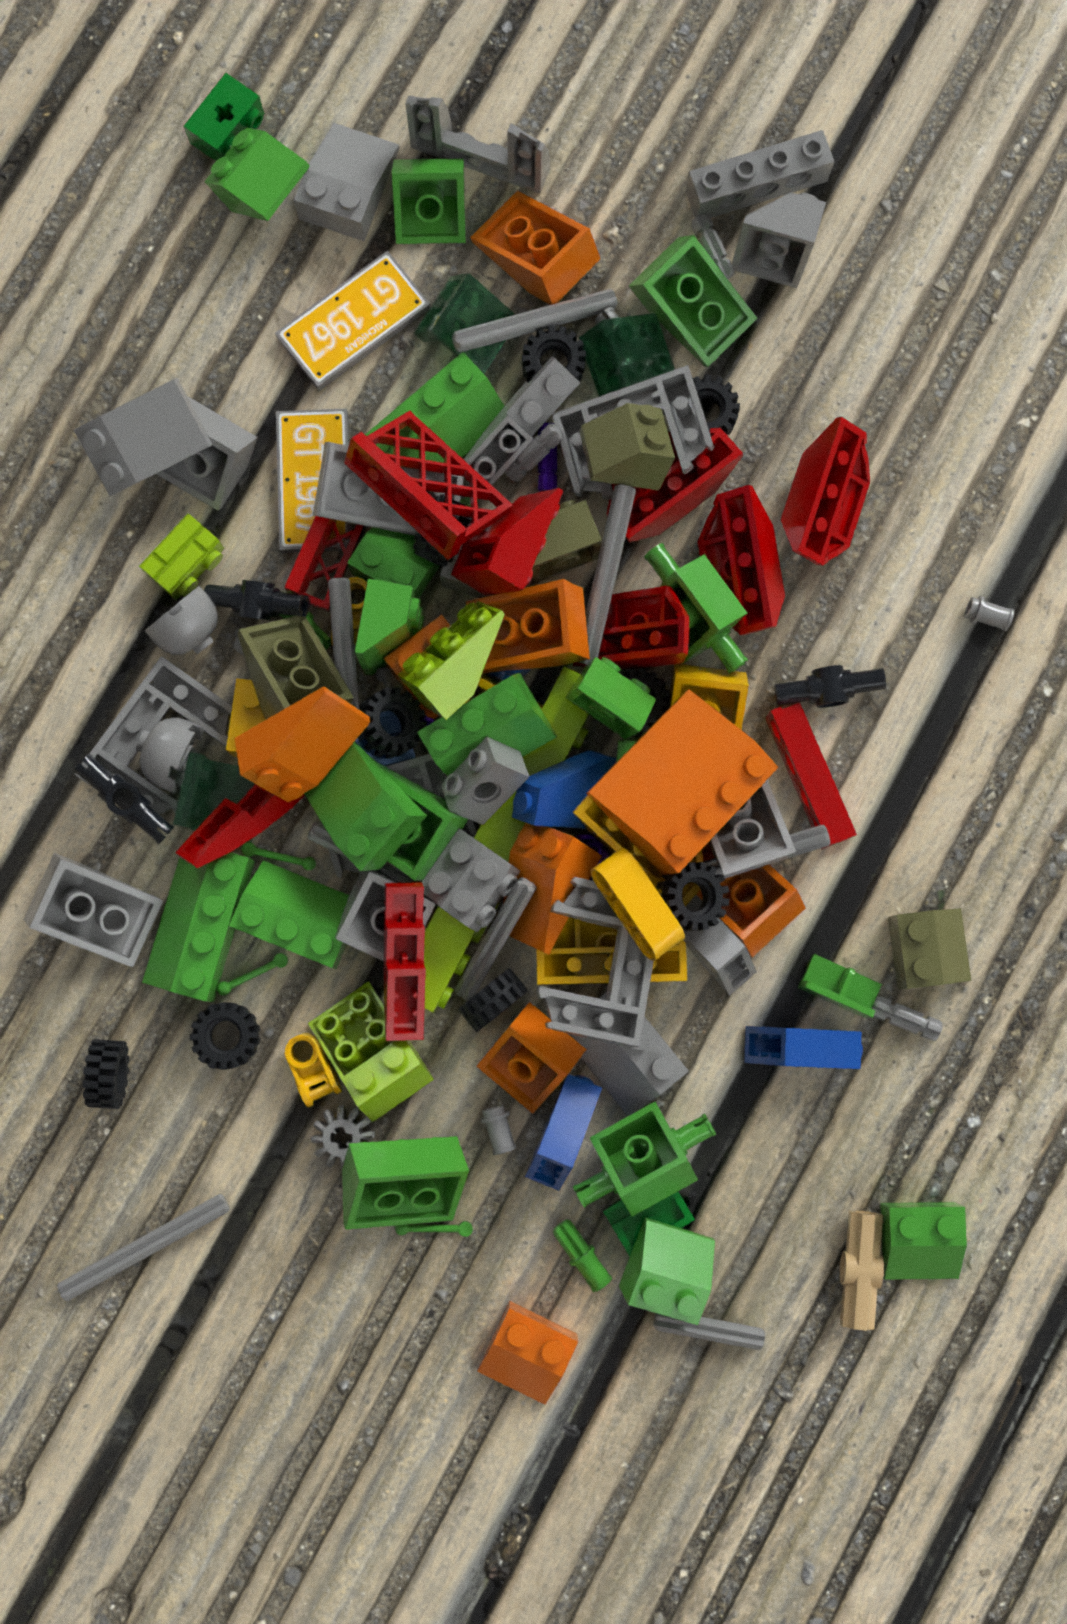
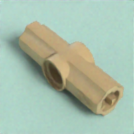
M849 1210L846 1251L842 1252L840 1260V1283L843 1285L840 1325L842 1327L863 1331L875 1329L877 1289L881 1288L884 1276V1261L882 1254H880L883 1215L880 1213Z

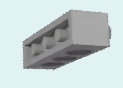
M820 130L689 171L685 192L695 218L702 214H707L712 218L783 196L790 192L825 183L828 181L835 161L824 131Z

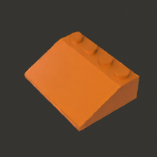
M689 689L586 794L662 875L678 874L779 767L754 739Z

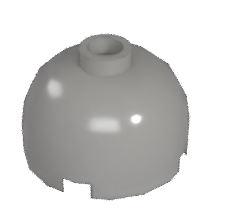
M198 586L150 625L145 632L155 645L169 654L183 655L192 649L196 654H199L214 641L209 635L217 627L218 613L216 606L210 596Z
M166 718L156 723L150 732L144 730L138 739L136 750L141 752L139 763L145 777L158 787L175 794L177 792L176 785L182 787L196 760L198 750L194 749L193 744L195 738L202 741L204 728L189 720Z

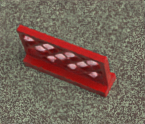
M411 411L404 413L367 436L360 432L350 440L344 464L447 560L458 554L462 544L510 513L513 507L511 502ZM408 426L418 435V439L399 436V430ZM376 444L393 446V454L384 453ZM400 447L419 450V459L400 456ZM425 451L438 453L444 459V463L425 460ZM400 467L419 469V478L410 477ZM426 471L444 473L445 483L426 480ZM451 475L464 477L470 482V487L451 484ZM426 491L445 493V503L437 502ZM452 495L470 497L471 507L452 504ZM477 499L489 500L497 508L494 510L478 508ZM452 515L471 517V525L465 528Z

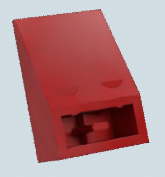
M556 488L520 496L512 503L513 507L510 513L463 544L451 576L484 595L523 591L533 576L532 567L537 555L546 544L545 535L549 525L559 512V501L563 490Z

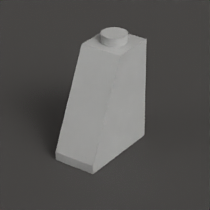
M695 895L685 907L694 912L700 908L702 900ZM717 918L719 923L716 926H709L707 930L684 931L685 939L683 941L686 943V946L729 996L757 972L746 946L719 918Z

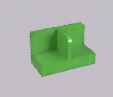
M812 954L798 988L859 1016L873 1018L876 1011L872 1007L882 984L856 973L853 968H845L816 954Z

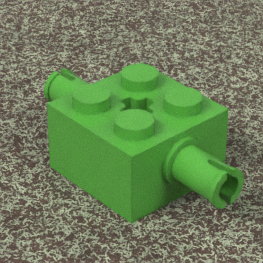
M663 543L652 548L644 556L645 560L649 562L663 581L661 586L673 588L689 615L688 655L684 663L712 648L729 674L736 671L748 661V658L744 656L729 634L731 633L730 629L747 614L746 610L705 555L680 568Z
M653 1102L590 1137L604 1166L601 1167V1172L577 1185L575 1184L573 1189L584 1208L614 1191L615 1194H619L633 1217L698 1181L685 1155L688 1154V1149L712 1136L714 1137L716 1132L705 1113L677 1130L674 1127L670 1129L656 1102Z

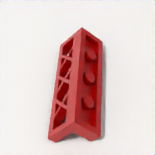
M315 516L284 588L287 593L307 595L310 599V605L329 612V589L325 599L321 600L306 594L311 581L323 576L329 582V574L335 571L334 578H344L348 568L347 562L356 550L366 526L356 524L354 530L340 535L336 527L337 520ZM334 530L336 537L329 540ZM350 539L347 547L345 548L343 541ZM339 543L343 552L341 561L326 568L322 559L324 550ZM320 562L322 570L315 572Z
M798 702L784 709L780 706L771 710L765 717V720L811 827L825 825L827 828L830 845L821 848V850L856 836L855 828L801 703Z

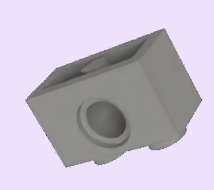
M486 737L469 753L468 757L446 778L441 787L450 812L484 825L529 778V774L519 750Z

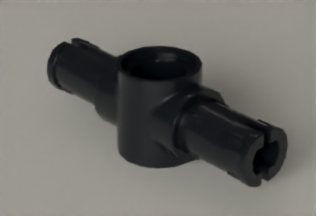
M242 580V584H236L234 587L208 584L204 589L215 606L232 608L234 612L238 613L239 617L271 620V617H276L278 614L305 617L310 609V599L307 595L281 592L280 589L274 588L275 584Z
M841 665L822 667L812 670L811 675L806 676V680L775 684L776 703L778 706L809 701L810 704L816 703L817 708L839 706L848 703L849 698H854V694L885 689L886 676L884 668L851 673L850 669L844 670Z
M90 753L82 761L91 770L89 771L80 763L73 770V772L80 775L99 792L97 796L107 804V807L113 813L120 815L131 825L133 823L138 825L158 845L166 837L157 828H161L166 834H170L174 829L173 825L168 823L150 807L151 802L141 794L136 786L125 781L119 774L113 775L95 760ZM122 789H129L134 795V803L130 808L121 810L115 805V795Z

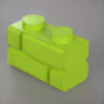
M187 513L139 567L149 578L177 601L181 596L186 597L196 589L199 584L197 578L206 569L211 571L220 563L223 558L221 552L225 548L210 531Z

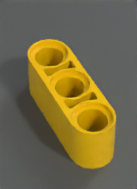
M625 848L619 849L591 869V876L596 886L638 948L649 960H657L685 939L681 925L638 861Z

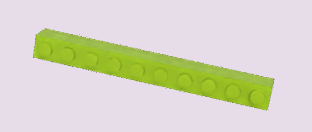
M565 666L541 709L557 737L523 756L529 776L567 760L573 747L578 750L581 748L589 730L583 727L591 715L565 698L580 674ZM516 792L484 825L481 824L474 839L507 862H509L510 851L517 840V836L526 823L512 818L513 800ZM440 906L436 909L425 930L424 965L426 968L425 1009L435 1013L437 1007L442 1009L446 1007L454 989L448 987L454 974L462 976L471 959V956L465 954L472 941L479 943L487 926L481 927L479 932H476L451 916Z

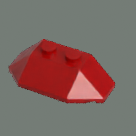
M837 417L802 453L780 519L792 550L818 566H824L829 560L837 557L850 547L870 485L869 458L865 447L867 433L843 417Z
M710 428L709 432L714 449L710 451L706 448L691 462L694 468L686 474L682 471L671 432H668L675 459L659 490L633 487L636 490L625 537L628 542L659 536L716 493L743 457V452L721 428ZM611 484L612 489H613V492H614V487H615L616 485H618V484ZM612 499L609 500V503H608V506H607V512H606L607 517H608V514H609V509H610V505H611Z
M752 485L717 494L713 502L714 507L707 517L697 541L700 556L705 555L747 612L732 627L734 631L744 636L774 628L777 625L785 598L774 526Z
M661 586L612 594L598 659L601 660L602 657L607 658L624 670L684 663L688 655L689 615L673 588ZM579 662L573 663V667L585 668L587 664Z

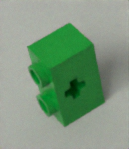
M225 73L183 127L189 143L216 162L229 151L234 137L240 131L245 130L246 127L258 129L265 113L260 96L228 73Z

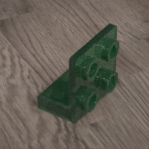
M465 273L449 278L413 334L423 342L439 341L453 354L458 356L462 352H457L454 347L452 336L455 331L516 314L470 273ZM506 340L464 351V353L485 374Z
M655 313L604 319L579 337V340L581 339L584 344L583 351H586V361L599 397L675 370Z
M190 752L173 824L181 829L195 831L225 798L237 804L255 783L240 775L239 766L212 761L205 755Z

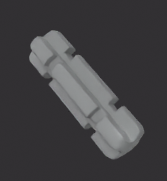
M702 214L694 218L691 227L695 236L699 237L700 244L726 278L730 279L733 276L734 268L730 260L726 259L727 253L717 231L712 229L714 225L710 216Z
M549 424L541 431L540 436L537 435L506 469L505 474L512 481L519 482L528 470L530 471L549 453L551 448L554 449L562 441L564 436L562 431L556 425Z
M881 996L876 997L872 1007L876 1011L874 1014L875 1018L882 1021L887 1018L890 1024L917 1034L919 1031L922 1033V1037L931 1041L938 1039L942 1031V1022L930 1016L927 1019L923 1018L924 1014L899 1003L892 1005L891 1000Z

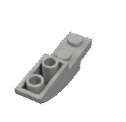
M552 356L529 383L526 381L483 432L464 460L486 481L493 485L534 440L532 436L580 382Z

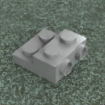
M459 828L423 879L424 895L465 926L479 932L481 927H486L493 920L496 914L495 907L503 896L505 897L510 894L515 883L518 881L517 876L520 870Z

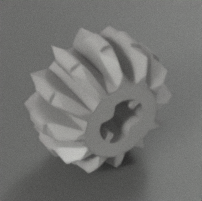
M339 1105L337 1108V1118L330 1109L323 1112L329 1124L318 1120L315 1121L313 1126L317 1130L322 1131L323 1135L312 1136L311 1142H323L324 1147L318 1149L315 1155L321 1157L326 1152L330 1153L331 1155L326 1162L328 1167H332L337 1157H340L342 1169L349 1143H360L363 1139L375 1137L374 1131L363 1132L362 1130L363 1127L371 1122L368 1117L362 1119L359 1123L356 1121L360 1112L359 1108H353L349 1117H346L345 1105ZM338 1127H344L345 1133L352 1134L353 1138L346 1143L347 1147H342L341 1141L334 1139V1134L340 1132Z

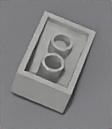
M333 123L311 159L310 167L303 175L294 198L299 220L365 241L392 170L393 159H396L399 144Z
M178 378L74 429L109 496L213 445Z
M768 780L708 842L724 879L797 856L796 849Z
M54 853L23 920L31 929L133 967L163 900L89 866Z

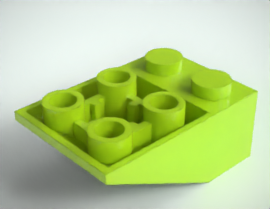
M480 601L469 603L459 611L457 621L449 628L440 629L431 637V644L421 654L417 652L404 662L402 666L404 669L398 674V677L424 707L447 720L474 695L503 621L504 612Z
M369 981L308 1023L355 1104L372 1122L434 1080L409 1040L386 1041L384 1002Z

